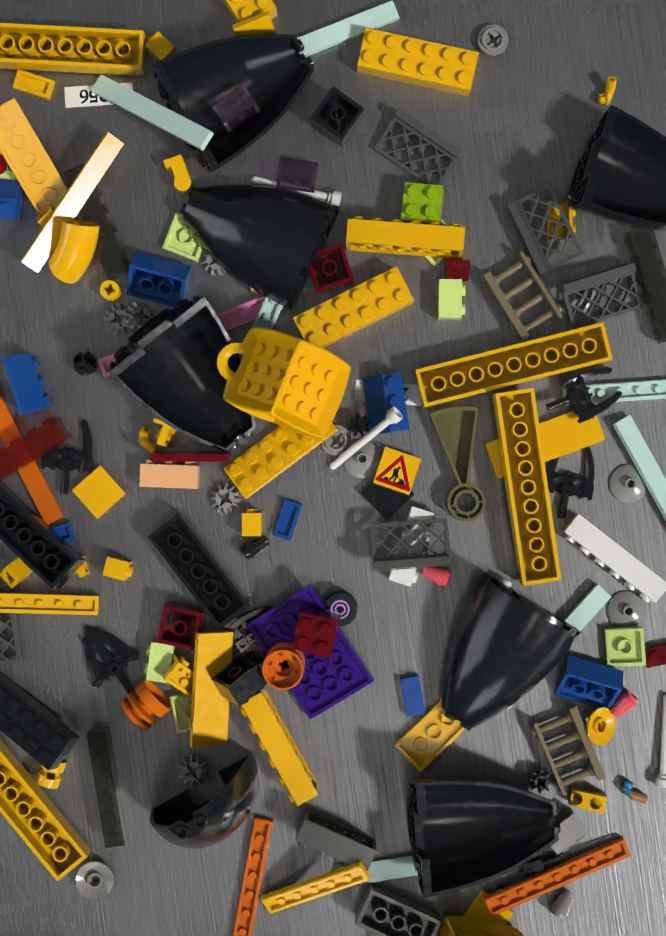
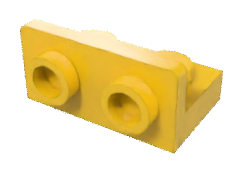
M570 200L568 202H560L574 233H576V225H573V217L576 216V211L569 208L568 203ZM551 207L547 218L558 221L559 210ZM547 220L546 232L553 234L557 223ZM559 224L556 236L566 239L568 229L566 226ZM546 235V241H551L552 236ZM554 238V241H564L558 238Z
M153 418L152 422L163 425L162 429L159 428L157 431L156 444L171 448L177 430L163 421Z
M174 655L173 659L175 662L163 675V679L192 698L194 667L190 665L191 662L184 656L180 658Z

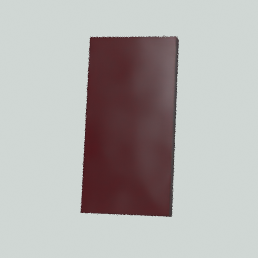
M155 451L150 454L151 462H228L232 458V451Z

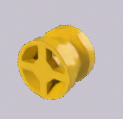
M107 280L101 284L100 293L105 299L115 301L121 296V288L115 281Z

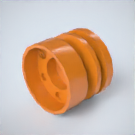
M291 642L276 643L269 649L263 662L262 672L264 679L275 689H291L299 684L303 677L305 668L304 653L292 649L293 643ZM284 660L287 661L286 666L282 665Z
M145 679L135 688L137 695L130 692L127 695L128 698L121 700L120 705L128 718L141 730L147 732L151 725L157 723L155 715L162 718L172 709V706L164 693L154 683Z

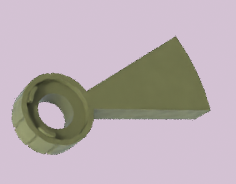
M472 406L451 407L428 414L458 484L447 495V509L452 517L460 521H473L483 513L486 505L485 496L481 489L469 483L479 407ZM463 493L471 494L475 500L473 509L468 512L460 510L457 505V499Z

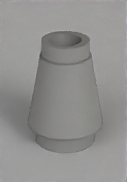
M564 889L552 903V908L549 912L563 920L565 916H568L575 895Z

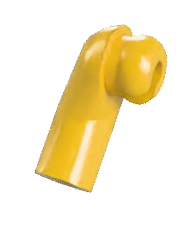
M615 76L607 78L605 92L598 96V103L600 105H608L611 102L617 83Z

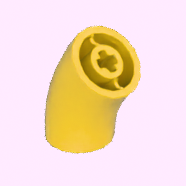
M62 220L58 243L48 261L50 270L59 280L70 284L76 283L86 272L97 246L99 224L83 220Z

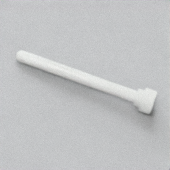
M259 176L251 178V181L255 184L277 187L327 200L329 203L337 206L340 205L342 192L334 190V192L330 191V193Z
M394 406L389 409L385 419L330 463V469L334 470L388 425L397 424L403 419L401 412Z
M666 694L663 696L660 773L655 777V786L666 788Z

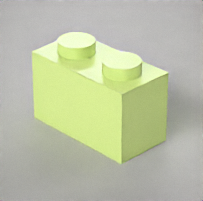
M462 279L438 280L437 320H460L462 315H465V304H462V296H465L466 285L462 284Z
M153 640L151 644H148L146 656H149V662L145 663L144 675H147V681L167 683L164 681L163 675L174 663L173 656L175 655L176 646L159 643L157 640Z

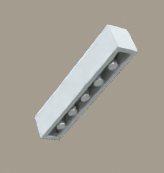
M575 513L561 530L565 534L564 538L572 544L575 541L580 545V551L587 556L589 553L595 557L594 561L601 567L607 566L612 576L617 579L621 577L625 580L624 585L632 591L634 589L641 593L639 597L647 603L649 601L656 603L666 591V581L580 514Z

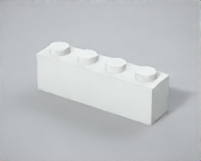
M411 506L406 521L436 518L433 517V512ZM415 525L411 531L420 538L426 529L421 525ZM405 529L403 530V533H402L401 538H402V537L405 535V533L407 532ZM427 532V534L421 539V540L424 541L427 545H428L429 540H430V536L428 535V532ZM409 533L402 542L412 548L418 540ZM419 542L413 551L418 555H424L422 554L424 545ZM400 543L396 554L402 557L409 550ZM417 568L390 570L388 579L411 587L412 583H416L419 572H416Z

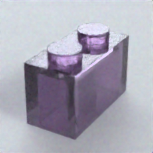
M245 85L236 88L230 95L218 100L212 106L228 132L260 112L257 103Z
M280 157L276 187L314 193L319 163Z

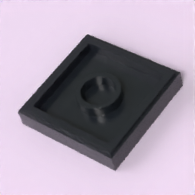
M373 481L360 492L386 521L415 495L412 491L410 495L375 484Z

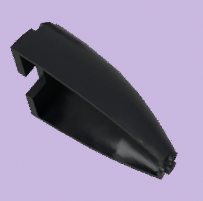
M241 35L214 40L181 51L152 64L153 76L155 79L158 78L157 89L160 97L163 100L166 99V107L203 126L214 134L203 151L184 141L190 152H196L195 156L202 167L207 166L208 172H214L264 136L287 112L301 93L314 71V63L310 57H305L302 52L304 45L295 35Z
M611 105L600 119L595 133H592L585 145L587 149L582 158H579L568 192V198L570 199L568 206L577 212L607 222L635 229L666 231V137L641 120Z
M250 184L192 187L188 195V203L183 204L180 214L183 215V223L197 241L235 278L263 296L293 311L309 277V269L321 244L325 243L340 212V207L312 196L277 187Z
M196 295L193 296V300L188 301L185 298L176 302L175 308L164 309L137 329L127 339L128 344L121 346L114 354L115 361L109 363L108 370L131 396L159 420L198 442L227 452L237 447V441L241 437L248 438L253 433V430L256 429L255 417L223 399L227 380L218 370L217 358L220 351L225 346L231 344L232 341L206 298ZM233 354L228 359V367L233 372H236L241 360L238 354Z
M483 571L468 597L454 630L448 651L442 693V708L446 711L444 715L452 721L455 719L460 721V725L469 731L471 728L497 716L521 700L547 676L564 657L579 637L581 631Z
M251 752L219 770L218 773L225 787L196 806L185 789L153 807L150 813V824L165 840L183 848H206L225 840L245 821L257 797L259 772L253 753Z
M426 778L413 779L408 784L407 790L410 796L407 797L409 841L413 852H415L412 859L424 898L458 891L497 878L536 857L559 840L558 833H560L561 828L559 822L556 821V816L559 814L558 803L533 792L508 784L482 779Z

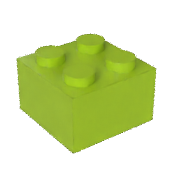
M405 182L400 220L403 223L421 221L422 224L429 225L431 222L441 223L444 185Z

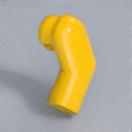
M144 425L139 430V443L150 453H153L157 450L158 446L151 441V428Z

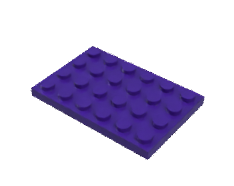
M311 584L247 623V627L265 654L276 643H293L299 613L303 606L329 612ZM338 626L331 657L326 658L303 652L305 657L303 677L299 684L291 688L290 691L311 720L374 682V677ZM284 660L282 665L286 666L287 661Z

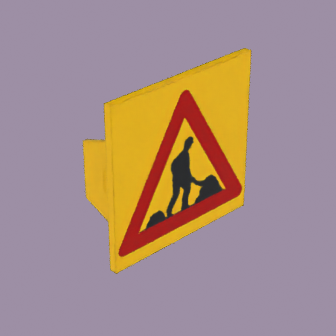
M385 447L373 483L410 495L421 459Z

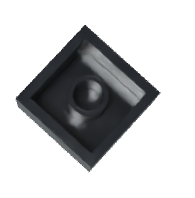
M333 86L311 116V124L342 146L364 116L365 109Z
M242 655L238 656L211 678L220 694L239 707L247 703L249 698L261 691L267 684L259 664Z

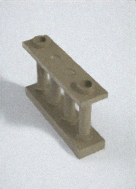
M522 251L517 255L519 261L496 275H492L489 271L481 277L520 342L530 337L531 329L552 316L555 317L556 321L563 317L561 306L553 301L531 265L533 262L530 256ZM524 267L529 277L509 290L502 291L498 285L500 281ZM534 283L539 294L518 307H512L509 303L510 297ZM544 300L549 310L527 324H522L518 318L520 314Z
M573 703L566 706L568 710L565 713L566 715L539 726L535 719L531 720L533 726L530 727L534 738L538 737L555 778L552 780L556 791L560 790L563 796L566 795L564 786L590 775L592 777L595 776L599 781L606 778L593 745L588 739L579 711ZM567 722L574 724L575 730H573V733L545 743L542 735L543 732ZM574 740L581 741L583 747L579 751L558 760H552L550 750ZM583 757L584 759L588 758L590 763L587 766L588 768L560 779L557 768Z

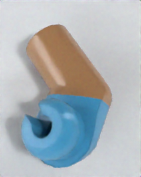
M624 780L623 785H621L622 791L631 800L646 803L648 799L647 794L633 790V782Z

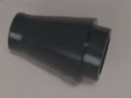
M262 535L261 537L244 542L240 549L246 559L249 560L251 558L254 559L270 544L267 538Z

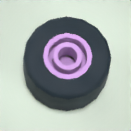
M335 591L325 599L324 604L329 612L341 615L339 626H346L355 619L357 603L350 593Z

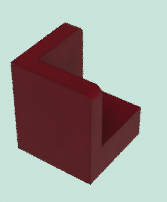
M447 260L446 279H462V282H468L471 260Z

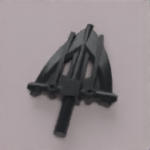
M88 625L83 627L85 633L81 641L84 645L87 666L93 679L92 686L99 688L103 684L102 682L105 679L109 680L112 675V677L116 676L128 694L133 692L135 689L122 671L124 670L123 666L127 667L130 661L139 659V652L131 650L120 639L104 632L100 626L98 628H92ZM106 645L112 647V649L116 653L115 657L112 655V653L109 651ZM96 652L99 654V656L105 664H100V662L96 658Z

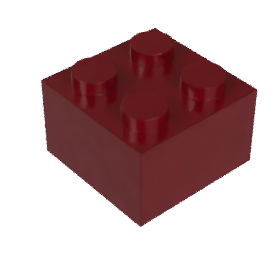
M342 243L318 250L309 269L316 294L353 283L354 279Z
M174 601L164 604L157 642L194 651L196 632H202L206 612L200 607Z
M303 606L299 613L292 649L330 658L333 653L341 615Z

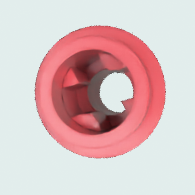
M427 567L422 572V575L440 587L442 585L447 586L452 574L448 569L441 567Z
M629 690L622 691L610 711L619 718L635 707L638 699Z

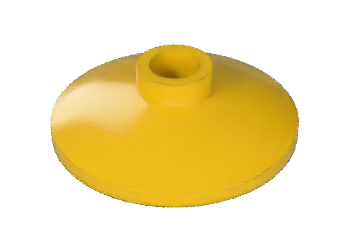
M599 707L589 716L586 731L588 739L592 744L597 746L605 745L613 736L615 718L610 709Z

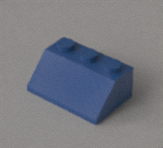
M0 179V218L21 220L22 186L16 180Z
M136 251L129 264L127 295L174 307L176 302L186 297L192 266Z
M30 353L2 358L19 415L31 416L50 410L51 399L49 394L45 393L43 387L46 386L43 375H40L38 368H40L38 358Z
M401 372L363 378L368 422H372L369 425V429L371 430L385 419L387 411L394 406L401 412L403 419L397 424L388 425L379 434L409 430Z
M568 655L561 667L554 695L598 708L605 707L610 709L623 689V671Z

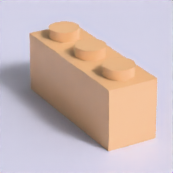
M146 460L145 464H140L139 487L199 489L200 466H195V462H184V465H176V462L157 464V462Z

